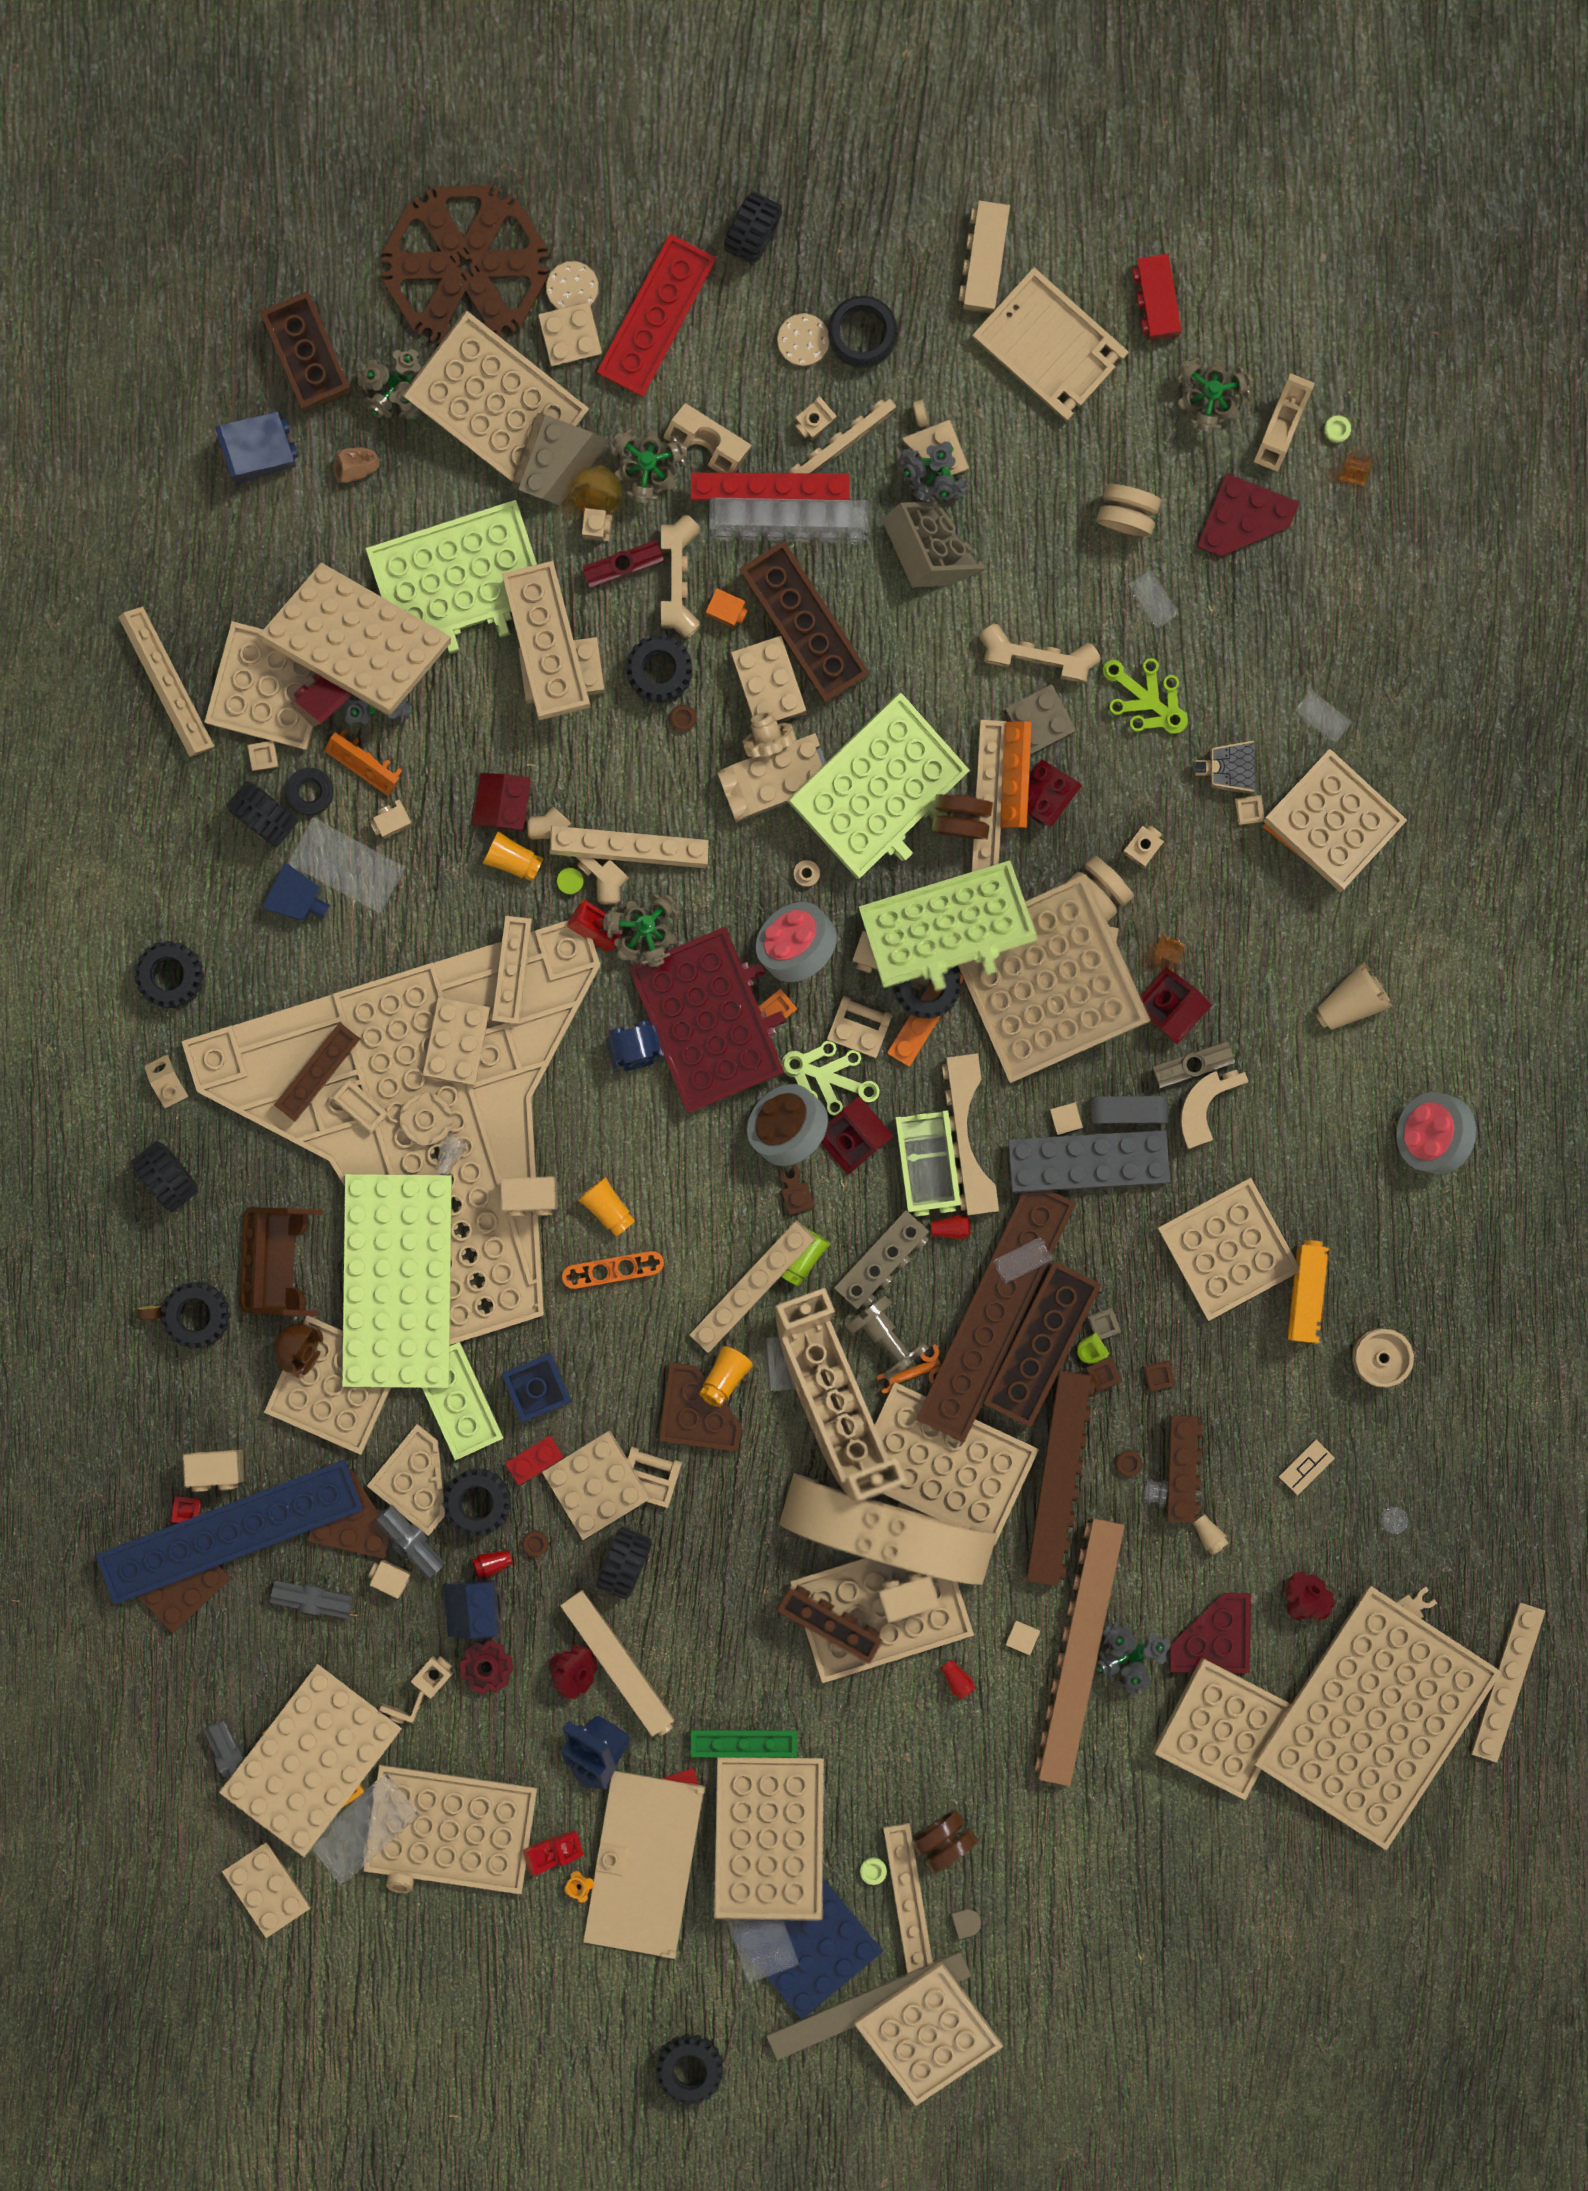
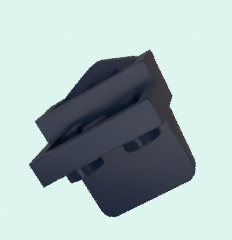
M601 1716L594 1717L586 1727L580 1724L577 1726L568 1721L562 1727L567 1741L560 1749L564 1763L571 1768L574 1776L583 1788L605 1789L630 1742L628 1733Z

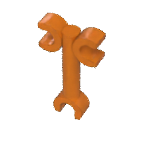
M935 1344L932 1345L934 1349L932 1357H926L924 1353L920 1355L922 1360L926 1362L898 1372L889 1379L890 1384L887 1388L881 1390L882 1393L890 1392L894 1382L899 1384L930 1372L928 1379L933 1384V1376L941 1367L938 1358V1347ZM884 1373L879 1374V1375L877 1376V1380H881V1379H883V1378H886V1377L883 1375Z

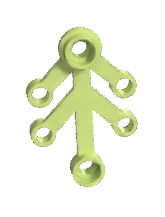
M825 1041L821 1047L805 1054L798 1051L787 1053L782 1059L785 1074L795 1077L798 1085L805 1087L818 1099L817 1093L811 1090L805 1074L815 1077L827 1102V1111L831 1115L836 1116L841 1112L843 1105L837 1100L830 1083L858 1093L868 1103L875 1101L879 1096V1087L876 1083L872 1081L859 1083L834 1073L847 1066H856L860 1063L861 1055L856 1050H851L846 1056L820 1068L809 1063L823 1056H833L836 1053V1045L832 1041ZM826 1044H831L834 1047V1051L831 1054L824 1052L823 1047ZM851 1053L858 1055L856 1063L849 1062L848 1056ZM796 1059L799 1061L800 1066L798 1069L790 1068L789 1063L791 1060ZM871 1087L874 1090L873 1096L866 1097L864 1089ZM834 1102L840 1105V1110L836 1113L830 1110V1105Z

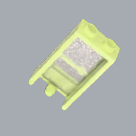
M948 1110L930 1114L896 1117L907 1211L913 1212L914 1217L930 1215L929 1209L940 1208V1213L956 1211L955 1206L961 1205Z

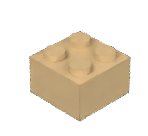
M557 1178L501 1179L502 1211H508V1216L510 1217L526 1216V1211L534 1210L536 1216L552 1215V1210H558Z
M243 1450L197 1452L183 1455L185 1487L192 1486V1491H207L212 1489L211 1485H219V1490L238 1488V1483L244 1482Z
M913 1572L908 1574L909 1579L898 1582L897 1578L882 1582L883 1587L879 1588V1593L889 1623L940 1607L931 1576Z

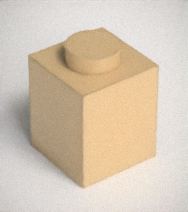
M382 1560L380 1564L375 1563L368 1577L372 1579L370 1586L399 1599L412 1573Z

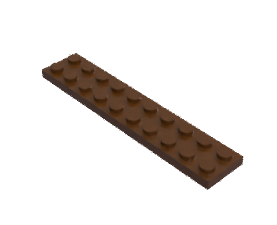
M1052 1191L1022 1193L916 1421L960 1442H965L1076 1205L1075 1202Z

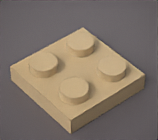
M590 302L538 314L551 366L602 354Z

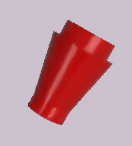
M960 1214L932 1221V1236L958 1240L970 1237L969 1216Z
M508 1549L499 1552L477 1554V1558L472 1559L478 1579H488L513 1564Z
M953 1659L940 1668L953 1697L956 1696L959 1701L976 1690L973 1684L975 1681Z

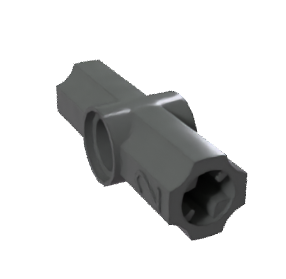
M393 1505L388 1506L374 1520L393 1541L392 1546L394 1550L404 1559L410 1560L426 1579L431 1578L445 1564L427 1544V1537L423 1531L417 1526L409 1524Z
M275 1580L270 1603L298 1608V1611L314 1615H321L322 1613L349 1619L353 1596L326 1591V1588L309 1584H303L302 1586Z
M225 1720L203 1731L215 1754L214 1759L221 1775L229 1781L246 1756L242 1748L236 1744Z

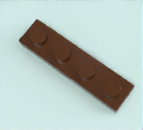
M339 1022L274 1106L296 1122L361 1038Z

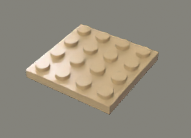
M232 621L204 723L308 750L314 726L308 723L291 702L295 699L293 694L303 684L308 687L314 681L312 676L315 672L260 641L259 634L264 629Z
M1331 749L1320 758L1263 820L1265 824L1340 893L1407 821Z
M1251 1178L1157 1228L1207 1321L1214 1319L1299 1272L1297 1261Z
M306 1316L304 1324L319 1329L323 1334V1344L318 1342L316 1349L320 1351L319 1358L308 1374L305 1376L299 1374L300 1378H296L282 1370L264 1413L362 1455L391 1387H342L343 1330L311 1316Z
M1201 1657L1152 1752L1246 1800L1261 1771L1253 1763L1291 1706V1703Z
M942 1961L854 2020L855 2026L915 2106L1003 2047L1000 2039Z

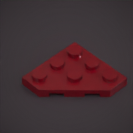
M1226 473L1197 548L1223 557L1235 550L1286 530L1291 526L1300 502Z
M1223 1592L1171 1643L1170 1672L1194 1673L1202 1657L1231 1673H1250L1251 1593Z

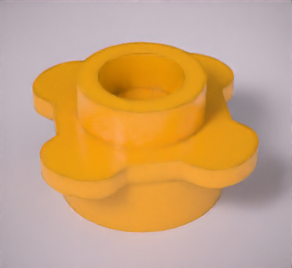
M574 1871L571 1873V1879L567 1882L564 1891L570 1897L583 1903L588 1900V1893L594 1887V1881L591 1878L583 1877L579 1871ZM578 1884L581 1885V1889L577 1888Z

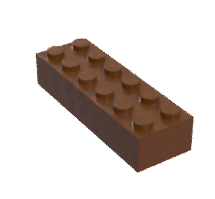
M784 540L740 568L741 576L779 635L782 636L783 641L825 705L869 678L870 673Z
M1052 1261L983 1401L984 1405L1031 1428L1102 1284Z

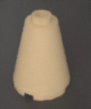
M1364 962L1317 1008L1319 1013L1316 1017L1324 1028L1329 1026L1333 1030L1392 1007L1385 990L1377 978L1369 974L1370 968Z

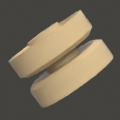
M1107 484L1103 500L1109 505L1100 507L1096 522L1125 534L1151 537L1155 522L1149 516L1158 514L1162 500L1140 489L1119 484Z
M1094 855L1085 864V870L1093 879L1091 880L1087 876L1108 922L1117 914L1116 906L1109 898L1117 904L1125 906L1134 897V894L1110 866ZM1077 871L1067 882L1085 874Z
M1374 1329L1368 1331L1357 1340L1352 1350V1364L1355 1372L1363 1381L1373 1386L1391 1387L1400 1384L1408 1377L1413 1367L1414 1353L1411 1344L1402 1334L1394 1330ZM1382 1353L1388 1355V1360H1384V1363H1381L1379 1360V1356Z

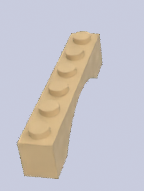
M978 1053L947 1057L946 1064H942V1073L944 1080L949 1079L950 1090H945L947 1106L952 1105L953 1116H949L951 1132H956L957 1142H953L954 1158H959L960 1168L956 1169L958 1184H963L964 1194L960 1195L961 1211L966 1210L967 1215L999 1211L996 1185L977 1164L971 1151L967 1132L969 1105L977 1086L982 1080Z

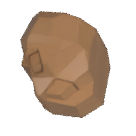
M362 447L338 451L335 453L333 463L335 477L338 483L360 480L377 470L380 466L379 457L371 449Z

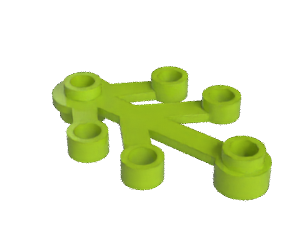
M1149 658L1143 663L1142 668L1146 673L1147 690L1124 673V667L1121 662L1110 660L1104 665L1102 673L1107 681H1118L1140 699L1133 701L1114 699L1109 705V710L1113 715L1118 716L1123 712L1154 710L1161 716L1147 719L1139 715L1134 716L1129 724L1132 731L1141 732L1143 729L1163 727L1167 732L1177 734L1186 728L1188 717L1178 706L1177 688L1179 686V679L1175 675H1168L1163 681V687L1167 690L1168 708L1159 701L1156 673L1159 664L1157 660ZM1148 662H1152L1155 664L1154 671H1148L1146 669V664ZM1110 666L1118 668L1119 671L1116 675L1109 673ZM1168 679L1175 680L1176 686L1174 688H1169L1166 685ZM1117 702L1122 705L1120 712L1113 710L1112 705ZM1171 716H1178L1180 719L1179 724L1173 725L1170 722ZM1136 719L1141 720L1143 726L1139 729L1133 726V721Z

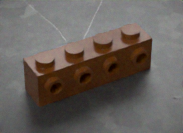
M1169 1415L1166 1494L1167 1522L1195 1523V1517L1200 1515V1502L1195 1501L1196 1491H1200L1201 1475H1196V1466L1201 1464L1202 1449L1197 1448V1438H1202L1203 1422H1198V1416Z
M797 1585L796 1588L789 1587L777 1608L778 1612L866 1663H871L883 1642V1639L878 1637L881 1632L869 1625H866L864 1629L856 1624L857 1618L845 1611L842 1615L832 1610L834 1605L820 1598L819 1602L809 1597L811 1592L800 1585Z

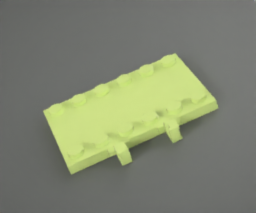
M516 500L366 548L381 597L451 637V644L448 646L450 654L460 651L455 636L461 633L460 629L484 621H488V624L495 622L500 638L510 635L506 621L512 619L510 614L512 612L502 573L537 565Z
M897 693L803 784L787 802L856 878H860L885 853L889 855L894 853L901 861L907 860L913 852L903 842L906 838L904 834L922 817L925 818L929 815L933 819L936 816H948L947 813L939 812L934 808L936 794H946L970 770L904 695Z
M1010 860L859 906L884 987L924 975L925 979L932 978L935 991L946 988L942 973L948 972L947 968L975 960L976 963L982 961L986 974L989 975L997 972L994 958L999 957L998 952L1037 941L1036 932Z

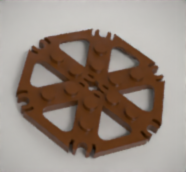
M494 185L432 187L437 193L435 198L432 191L427 189L426 193L429 200L422 203L415 196L414 201L417 207H419L418 209L412 205L411 201L409 202L381 253L382 256H392V258H381L382 264L388 263L391 265L389 271L381 272L382 277H393L389 280L382 279L383 283L414 333L419 324L422 325L418 329V336L422 337L426 330L433 332L430 338L431 343H434L438 338V334H441L440 340L437 342V345H440L449 333L448 325L466 292L485 321V326L494 333L497 332V335L505 340L502 330L508 327L512 330L513 334L517 333L516 327L512 323L513 321L519 325L520 329L522 328L548 280L549 274L539 275V272L542 274L548 273L550 268L540 266L539 262L541 259H549V253H538V251L542 250L549 251L517 198L510 207L509 205L513 200L512 194L509 193L505 200L498 199V195L501 192L499 187L494 189L493 196H490V192ZM477 197L482 202V206L465 237H463L445 208V203L449 198ZM507 217H515L530 239V244L525 249L490 250ZM419 219L423 221L441 252L405 253L400 250L399 244L410 223L413 220ZM458 254L465 261H472L470 264L472 277L465 269H459L461 263ZM528 277L531 281V286L517 309H509L505 305L489 279ZM441 280L423 312H416L412 309L400 288L403 281Z

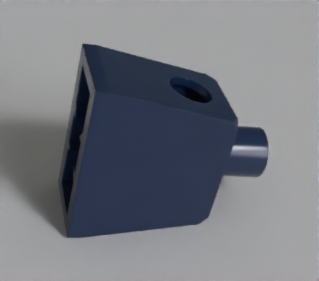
M284 863L263 908L306 922L310 913L324 919L330 904L318 899L322 891L318 885L289 864Z

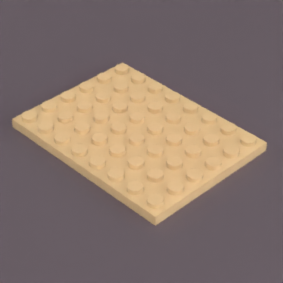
M1368 1585L1253 1764L1387 1851L1502 1672Z

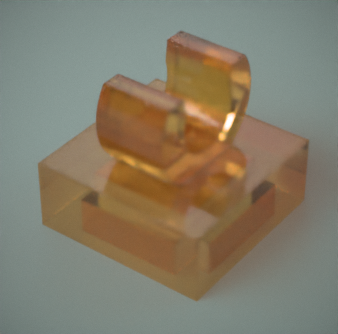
M1351 452L1350 456L1347 455L1340 480L1365 486L1373 463L1369 461V456L1365 455L1364 459L1355 457V452Z
M1160 935L1154 953L1156 955L1155 964L1159 965L1160 960L1165 958L1170 960L1168 969H1173L1175 962L1180 963L1185 943Z

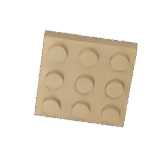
M611 1431L604 1433L542 1472L583 1540L651 1499Z

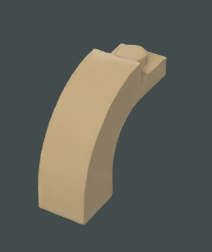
M1290 373L1256 454L1255 463L1277 472L1279 471L1299 419L1314 387V382Z
M1236 1069L1223 1074L1224 1080L1220 1081L1217 1071L1199 1080L1191 1088L1184 1099L1180 1112V1131L1186 1150L1213 1140L1206 1119L1208 1105L1220 1092L1247 1083L1248 1079L1245 1072L1238 1074Z

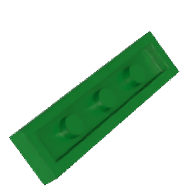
M691 1730V1757L797 1758V1730Z

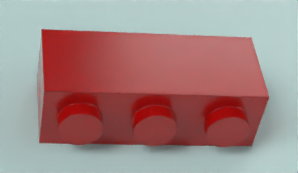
M1169 254L1138 258L1136 267H1132L1134 283L1139 282L1140 292L1136 293L1138 308H1143L1145 318L1141 319L1143 334H1148L1149 341L1180 336L1182 329Z

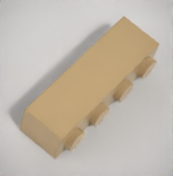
M979 201L978 207L972 208L970 224H975L974 234H968L966 249L971 250L970 260L965 259L963 275L967 276L966 286L961 285L959 301L964 302V310L993 313L995 311L1010 205Z

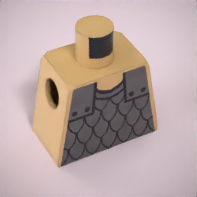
M1254 741L1211 748L1210 760H1195V776H1210L1211 788L1252 794L1255 791Z

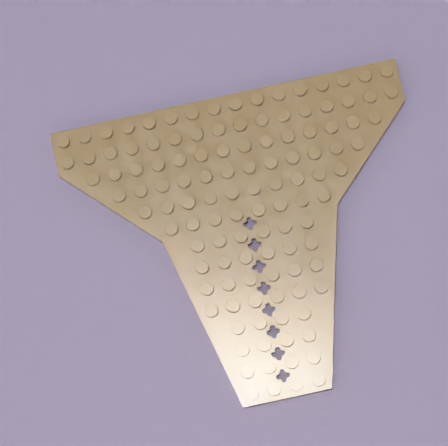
M569 920L530 933L519 1024L492 1021L502 946L501 941L181 1041L198 1093L330 1161L344 1186L345 1174L442 1175V1173L447 1172L448 1175H453L452 1198L455 1197L456 1201H461L462 1205L458 1207V1212L454 1213L452 1210L450 1345L544 1316L539 1216L535 1215V1210L526 1211V1216L512 1217L508 1216V1211H502L501 1179L536 1177L532 1097L601 967L593 939H585L567 927ZM438 997L491 1008L476 1085L423 1075ZM340 1022L361 1038V1040L299 1119L294 1122L274 1105ZM348 1079L352 1080L389 1113L372 1134L331 1099ZM431 1093L438 1095L447 1102L451 1109L453 1118L451 1130L443 1140L436 1144L426 1146L416 1144L408 1139L401 1129V1109L406 1101L416 1094ZM436 1147L446 1152L442 1162L431 1158V1154L435 1153L434 1148ZM459 1223L469 1226L470 1231L466 1232L465 1238H462L460 1234H455ZM467 1248L477 1252L473 1263H470L469 1260H463L462 1255L466 1254ZM478 1273L480 1277H485L481 1288H477L476 1285H471L470 1280L474 1279L473 1274ZM483 1298H486L487 1302L492 1301L493 1307L490 1308V1313L485 1314L484 1310L479 1311L478 1306L482 1304L481 1300Z

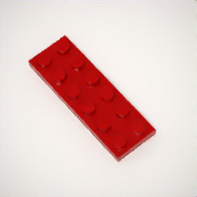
M669 234L598 368L597 374L644 398L717 258Z

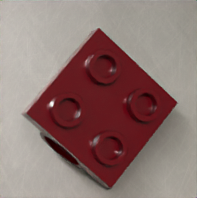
M1041 759L1029 775L1027 815L1041 825H1047L1051 828L1082 785L1077 780Z

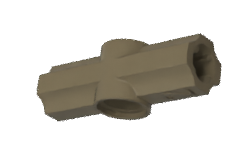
M1227 1041L1153 1066L1152 1069L1160 1089L1234 1064L1235 1061ZM1189 1058L1199 1060L1201 1066L1198 1072L1188 1070L1186 1064Z

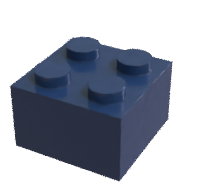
M553 1353L501 1373L521 1422L572 1402Z

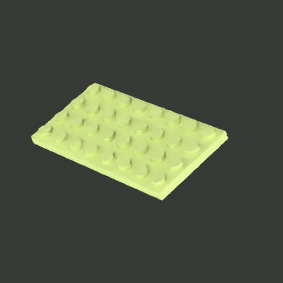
M345 1174L342 1387L449 1388L452 1175Z

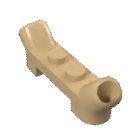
M683 515L674 525L661 524V552L671 553V601H661V629H675L683 638H690L700 627V621L683 605V598H688V582H683V572H688V556H683V548L700 532L699 525L688 515Z
M998 624L988 626L979 635L980 640L986 647L983 660L986 663L1009 668L1011 658L1059 667L1062 668L1060 679L1086 683L1089 669L1100 663L1101 659L1100 654L1091 643L1084 644L1069 655L1060 654L1061 650L1053 647H1045V650L1036 649L1035 644L1020 641L1019 645L1011 644Z
M552 807L544 816H531L528 819V837L532 840L550 839V829L552 826L572 827L573 825L555 807ZM576 857L580 861L577 866L586 875L589 876L593 873L596 876L597 902L600 905L618 904L621 901L620 887L629 877L611 860L602 867L593 858Z

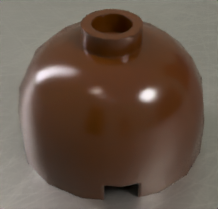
M299 1323L291 1324L283 1329L282 1332L277 1333L273 1340V1352L277 1365L283 1371L296 1378H300L299 1374L304 1376L308 1374L319 1358L320 1351L316 1349L318 1342L323 1344L322 1332L311 1325Z

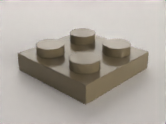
M1052 684L1005 708L1011 722H1032L1030 755L1076 732Z

